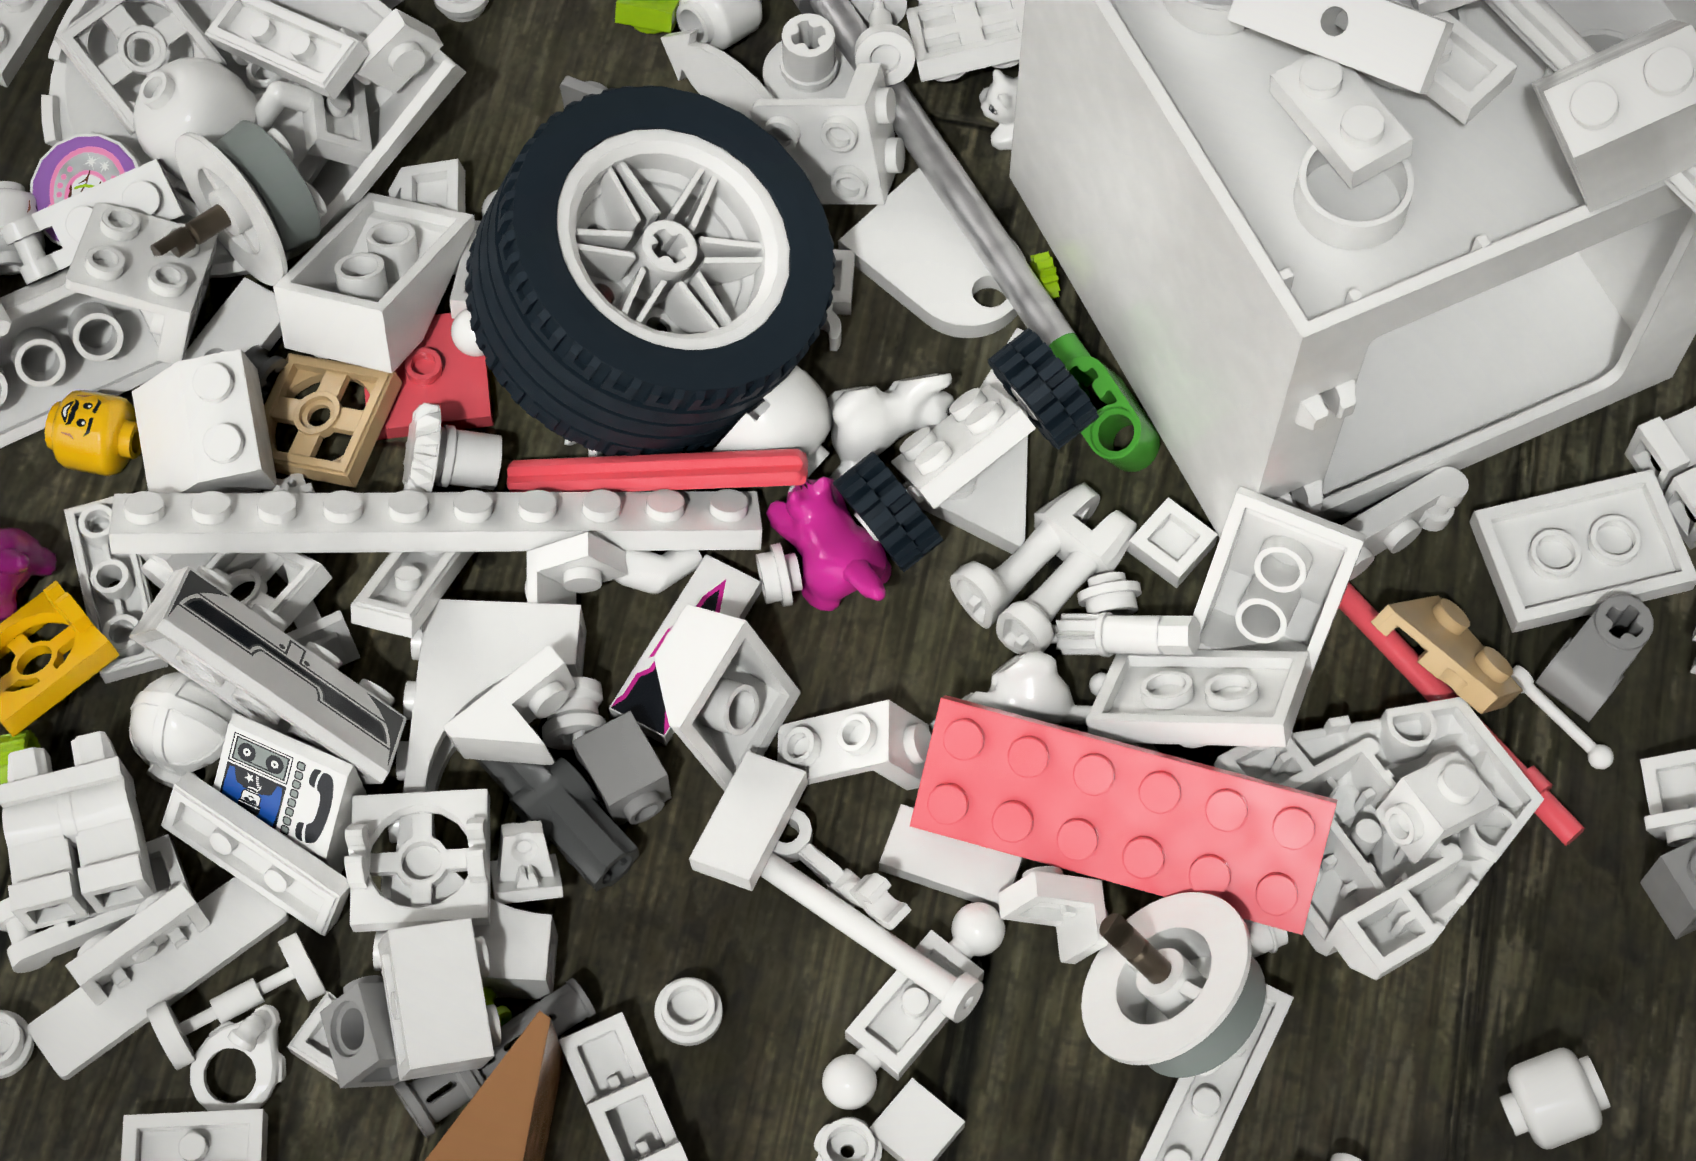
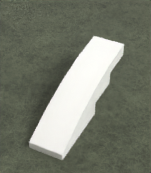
M622 1012L559 1039L562 1051L609 1161H688Z

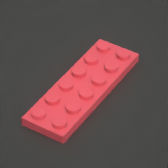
M945 695L940 699L910 827L1163 897L1186 892L1211 894L1229 903L1243 919L1303 935L1338 800Z

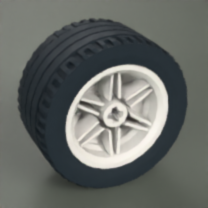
M623 86L618 89L610 88L603 90L601 94H589L583 96L581 101L569 103L563 112L554 113L546 123H542L533 137L523 146L476 231V237L469 249L471 254L466 262V270L469 275L465 280V291L468 294L465 302L467 310L471 313L472 317L470 320L471 330L475 333V342L479 350L486 357L485 362L488 368L493 371L497 378L496 380L502 387H505L516 404H519L531 417L543 423L550 431L555 432L564 439L581 444L589 450H595L611 456L695 453L699 447L708 448L715 445L719 439L722 440L746 412L749 414L765 401L763 397L786 379L819 336L820 329L827 319L826 310L831 306L833 300L831 291L835 287L833 269L836 266V258L833 253L834 243L829 232L828 219L819 198L801 167L777 139L741 112L704 95L664 86ZM664 326H665L666 329H667V332H665V331H659V330H655V329H658V328H661V327H664Z

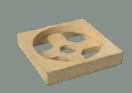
M288 353L286 358L288 363L280 371L264 405L275 472L285 475L300 473L306 479L356 488L403 382L395 371L387 373L345 362ZM350 381L360 384L370 394L364 410L346 408L340 403ZM320 382L316 392L305 396L302 400L294 398L304 389ZM321 408L330 410V417L327 422L320 426L310 425V417L316 410ZM278 422L295 425L298 429L288 453L278 451L275 434ZM334 432L352 435L345 453L341 457L333 461L315 458L324 438L329 437Z

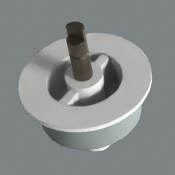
M247 120L240 121L215 144L192 132H186L177 138L175 143L177 164L186 188L201 214L187 222L185 227H179L152 244L150 247L153 255L162 256L171 250L176 257L180 258L194 249L196 244L200 245L218 234L217 239L248 273L260 282L274 286L288 273L285 252L317 238L321 232L320 218L327 214L326 205L320 194L311 184L305 183L300 172L292 162L294 160V153L290 144L277 129L272 128L266 132L255 123Z
M1186 892L1170 895L1152 902L1134 913L1127 920L1120 914L1113 913L1102 921L1099 932L1108 941V945L1099 950L1091 964L1083 987L1081 1003L1084 1027L1091 1041L1105 1055L1118 1062L1130 1065H1148L1155 1072L1168 1077L1208 1076L1218 1071L1224 1062L1234 1055L1250 1037L1267 1001L1265 978L1260 965L1251 956L1249 931L1240 914L1229 903L1217 896L1202 892Z

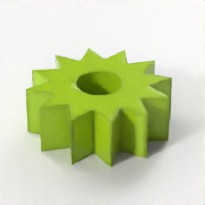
M1049 251L1031 255V262H1029L1031 269L1052 299L1060 297L1059 278Z

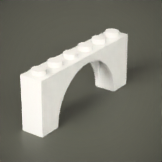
M439 600L417 633L411 638V657L413 660L419 661L416 681H407L404 690V716L407 720H411L409 741L399 742L396 756V775L399 781H404L403 793L438 790L443 772L456 751V747L443 729V726L548 644L565 662L572 677H582L587 631L581 605ZM433 814V837L436 838ZM411 815L403 816L388 826L390 842L397 843L396 852L403 842L411 838ZM429 846L416 847L404 858L403 870L406 875L413 879L423 880L430 878L440 868L441 855L436 849ZM448 872L443 882L433 888V904L441 903L457 892L465 880L456 872ZM398 875L382 876V895L400 906L410 907V888L403 884ZM490 898V925L473 926L474 937H484L489 955V976L482 979L483 988L490 987L495 992L496 998L543 999L553 993L558 933L552 915L515 909ZM376 931L373 946L374 970L381 971V974L382 968L378 943L386 931Z

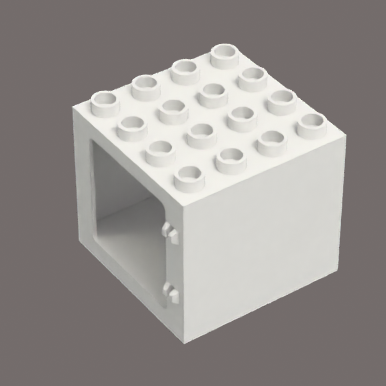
M1025 0L1009 177L1219 538L1223 532L1239 486L1334 523H1340L1365 512L1438 468L1448 466L1461 470L1673 377L1696 334V214L1663 181L1590 213L1532 85V82L1550 75L1554 71L1484 0H1478L1448 10L1447 12L1518 65L1512 83L1464 125L1426 94L1413 92L1354 69L1414 140L1412 156L1353 189L1346 184L1269 92L1270 74L1310 52L1227 20L1233 0ZM1545 0L1597 52L1670 19L1692 24L1696 32V0ZM1336 25L1339 34H1342L1344 30Z

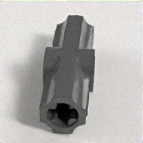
M552 756L555 762L552 765L476 760L510 797L509 802L523 823L527 821H541L546 843L551 842L596 892L604 887H611L628 873L631 865L640 856L638 847L598 806V800L591 787L564 758L559 757L556 760Z

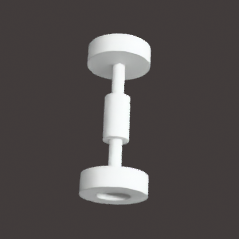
M849 0L868 27L859 36L855 44L856 67L858 63H882L885 85L890 86L901 82L910 74L915 63L914 45L911 37L905 30L896 26L906 13L907 0Z
M297 932L278 941L289 965L288 967L258 983L255 982L254 978H251L210 999L209 1002L212 1007L179 1023L166 1000L146 1010L150 1023L166 1055L177 1071L196 1061L194 1058L195 1054L186 1036L189 1033L216 1019L223 1024L265 1002L264 994L295 978L308 1002L327 992Z

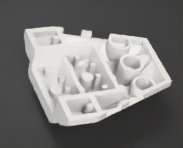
M1460 697L1389 708L1384 711L1379 719L1355 723L1350 722L1348 715L1329 718L1324 728L1294 733L1292 731L1287 747L1252 750L1245 746H1236L1219 755L1214 763V766L1220 769L1338 800L1303 934L1316 952L1328 956L1338 951L1351 969L1374 980L1380 979L1429 950L1446 928L1445 926L1458 909L1463 906L1485 874L1497 862L1544 800L1468 703ZM1458 750L1500 803L1488 817L1441 840L1426 859L1414 864L1399 845L1391 839L1384 826L1377 819L1375 812L1402 777Z

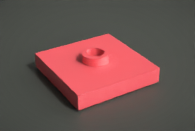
M451 313L434 315L423 341L395 370L403 383L377 440L407 437L413 412L423 403L440 405L441 427L452 425L458 430L494 426L489 373L485 362L486 357L485 355L479 357L466 355L455 346L451 337V327L454 321ZM364 388L366 406L370 394L368 390Z

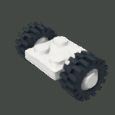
M1027 328L988 359V364L993 369V373L1012 398L1009 400L989 384L982 390L980 388H973L953 402L949 408L951 414L933 429L925 427L909 436L900 446L901 454L891 461L906 481L903 486L873 451L833 482L836 489L855 512L854 516L874 540L881 543L888 555L903 572L944 541L918 506L923 499L935 509L1034 431L1035 427L1038 428L1046 440H1049L1053 447L1059 450L1099 418L1096 408L1090 402L1087 394L1078 386L1079 383L1074 376L1065 368L1063 362L1053 354L1051 348L1045 342L1043 343L1041 338L1030 328Z

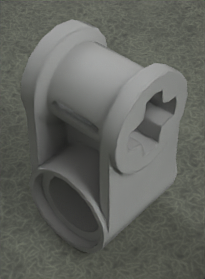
M1616 595L1607 598L1599 605L1576 636L1568 639L1535 684L1589 723L1625 677L1623 673L1649 640L1654 625V619L1649 608L1642 601L1628 595ZM1613 628L1623 634L1620 639L1610 633Z

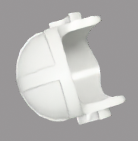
M180 671L173 672L151 682L143 691L137 694L130 708L129 736L135 752L150 766L147 774L155 781L173 788L174 784L188 771L197 776L194 771L214 763L221 757L228 724L234 714H240V712Z

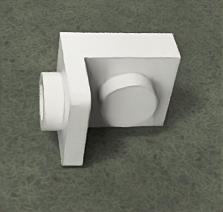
M589 532L526 551L527 579L525 581V595L527 603L576 605V592L587 593L596 591L601 588L603 582L627 575L626 551Z

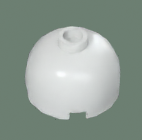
M181 57L161 66L143 81L135 102L133 126L143 151L152 160L159 159L166 171L183 181L175 155L177 138L186 132H192L215 144L240 121L247 120L255 123V106L257 101L254 93L245 87L244 83L246 82L236 74L211 59Z
M796 365L784 381L763 397L765 400L749 414L746 412L712 452L797 448L806 453L808 458V477L830 454L821 444L825 441L832 427V409L825 392L805 370Z

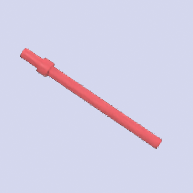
M1349 582L1339 609L1428 702L1459 697L1445 682L1437 679L1417 662L1420 655L1395 629L1386 637L1375 628L1371 621L1379 613ZM1484 723L1544 798L1534 814L1565 846L1569 845L1585 830V827L1550 792V789L1553 787L1552 783L1534 765L1527 768Z

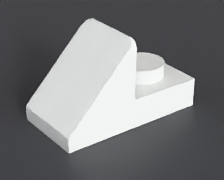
M548 644L444 725L443 729L464 759L552 765L555 763L540 737L529 726V723L535 718L542 719L555 713L566 702L569 692L576 687V684L565 662Z

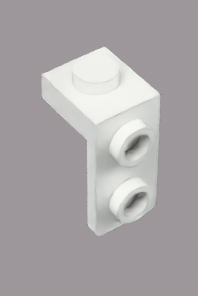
M888 699L782 724L778 729L777 761L806 771L807 785L875 771L905 790L919 788L932 735L929 731V724Z

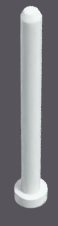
M772 852L760 875L762 878L942 1001L940 1012L953 1022L959 1023L971 1013L983 991V983L969 973H964L958 978Z

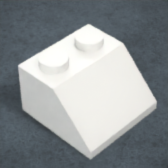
M241 348L177 361L132 391L148 491L155 493H202L205 491L255 493L274 489V486L278 485L258 369Z

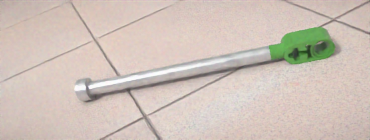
M793 0L802 14H817L830 22L835 33V43L855 71V44L859 36L868 27L849 0ZM904 80L897 84L886 86L892 87L895 92L896 114L893 122L894 131L898 137L903 139L904 146L1025 326L1035 332L1043 343L1045 342L1051 348L1053 354L1063 362L1065 368L1074 376L1079 383L1078 386L1088 397L1091 395L1087 387L1092 383V388L1099 399L1107 404L1101 409L1093 404L1099 418L1081 432L1091 449L1118 469L1126 472H1136L1148 467L1155 460L1159 452L1160 438L1156 428L1119 375L1096 358L1090 356ZM1133 425L1134 436L1131 443L1120 451H1114L1113 443L1116 434L1122 428Z

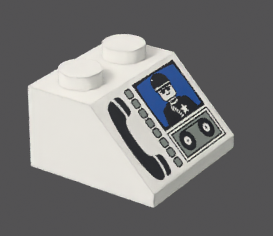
M235 713L228 724L213 788L341 874L345 867L344 856H349L345 840V829L348 825H352V796L367 795L355 766Z

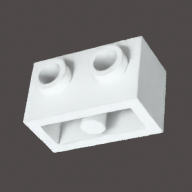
M471 918L387 930L378 943L399 1081L483 1068L494 1057L493 1047H498L501 1044V1026L496 1006L494 1004L486 1005L482 979L489 976V955L484 937H474Z

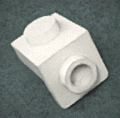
M397 8L367 38L345 27L339 30V32L359 40L369 51V55L353 77L365 85L373 82L393 93H396L415 73L420 71L424 64L443 46L442 41L433 28Z
M1696 749L1640 759L1650 815L1644 817L1646 831L1658 840L1666 839L1667 845L1671 847H1680L1695 840Z
M1457 750L1402 777L1377 808L1375 814L1391 839L1399 845L1409 860L1416 864L1426 859L1441 840L1488 817L1500 802Z
M1040 866L1025 871L1022 874L1023 878L997 894L1000 919L1056 927L1059 957L1062 963L1076 964L1108 945V941L1099 932L1102 921L1108 916L1105 908L1102 880L1064 875L1062 869L1058 867Z

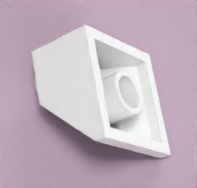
M688 604L654 655L669 726L725 792L746 751L761 756L765 754L779 727L783 724L800 696V690L746 620Z

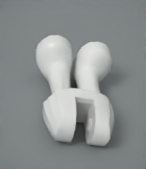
M1085 482L1064 492L1034 513L1035 530L1000 566L992 570L986 565L971 561L960 566L950 577L951 589L970 617L985 629L991 627L997 621L996 633L999 640L1005 647L1019 655L1027 652H1044L1054 639L1051 622L1075 591L1090 577L1115 571L1129 546V540L1136 533L1137 524L1119 510L1110 513L1093 530L1088 528L1085 524L1095 512L1100 502V495ZM1055 555L1063 561L1051 576L1026 600L1014 602L1009 606L1024 586Z

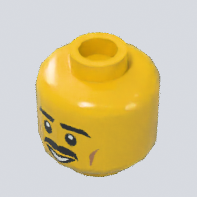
M77 390L69 393L62 401L56 402L48 413L44 432L46 445L49 449L53 450L58 463L67 469L103 476L116 475L127 466L130 459L138 458L142 452L135 409L126 398L88 390Z

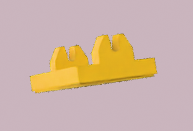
M54 581L43 592L0 623V659L10 651L15 655L10 671L0 678V723L14 737L119 656L111 642L93 625L68 592H65L57 581ZM47 623L69 625L50 641L31 643L28 640L30 636ZM70 651L66 660L64 661L63 655ZM43 654H52L50 661L43 669L30 675H23V670L32 659Z

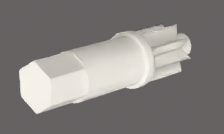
M1102 612L1100 614L1061 613V620H1056L1057 625H1051L1054 634L1051 644H1057L1056 650H1061L1062 655H1100L1102 657H1110L1113 654L1195 655L1200 646V624L1195 616L1113 615L1110 612Z

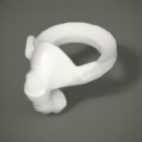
M265 1004L255 1009L251 1016L246 1017V1019L240 1022L233 1023L228 1021L221 1024L209 1033V1037L205 1039L194 1056L196 1061L190 1067V1085L196 1100L207 1111L260 1109L271 1097L276 1084L285 1079L286 1059L278 1050V1027L281 1020L279 1012L274 1006ZM226 1048H235L245 1052L252 1059L256 1069V1081L252 1091L245 1099L236 1103H227L219 1100L210 1091L207 1084V1068L211 1059L218 1052Z

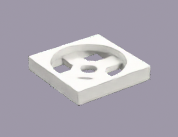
M104 0L54 37L57 44L131 136L136 133L133 126L135 102L121 98L113 86L131 73L145 74L148 77L161 66L167 64L168 62L165 60L167 47L186 33L191 41L193 58L211 59L224 67L227 65L224 58L178 0ZM146 2L157 5L171 14L153 27L137 25L122 4ZM101 19L118 40L117 53L96 67L88 57V39L93 25ZM138 39L148 41L153 47L152 58L145 62L135 60L130 54L131 43Z

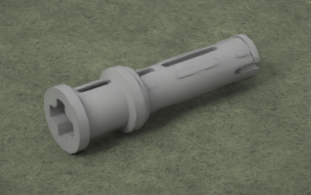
M574 978L569 979L565 985L502 1025L501 1044L498 1047H493L494 1057L483 1068L417 1078L410 1083L399 1081L393 1085L404 1107L426 1138L436 1132V1123L471 1101L510 1050L505 1051L504 1046L521 1035L539 1011L552 1017L557 1037L569 1031L585 1018L596 1014L589 998ZM449 1082H452L451 1088L429 1103L426 1101L428 1096Z

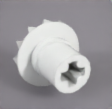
M806 13L791 18L785 24L782 31V41L771 49L764 61L763 80L765 88L773 98H844L855 71L835 43V33L830 22L820 15Z
M432 403L419 405L413 412L412 422L409 424L407 442L405 443L406 451L402 479L404 490L432 492L434 482L436 486L448 487L450 484L494 490L498 482L502 461L501 435L458 430L452 425L441 427L440 405Z

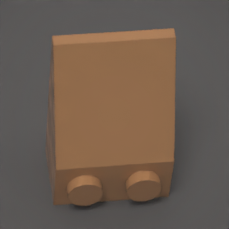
M541 1011L536 1014L425 1161H544L564 1055L550 1017Z

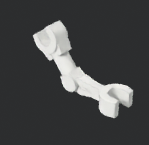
M795 808L788 824L797 830L799 835L792 842L778 841L773 853L788 863L801 860L828 886L827 890L852 907L863 908L868 916L888 930H893L912 911L906 903L896 900L888 893L887 890L892 885L883 876L873 873L865 875L860 879L848 868L842 870L839 865L812 844L813 834L809 818L804 812Z

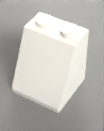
M1670 19L1532 82L1535 93L1590 213L1696 166V32L1692 24Z

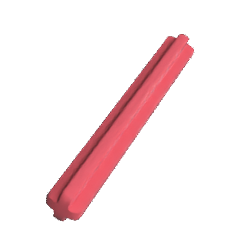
M796 448L513 460L507 467V487L510 492H527L530 490L590 492L599 489L612 492L656 491L660 489L688 490L803 485L807 481L808 458L806 453Z

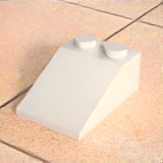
M368 192L273 286L284 347L311 354L318 358L332 359L393 373L423 341L475 227L474 215Z
M1239 486L1193 616H1195L1200 624V646L1197 650L1309 651L1313 674L1367 535Z

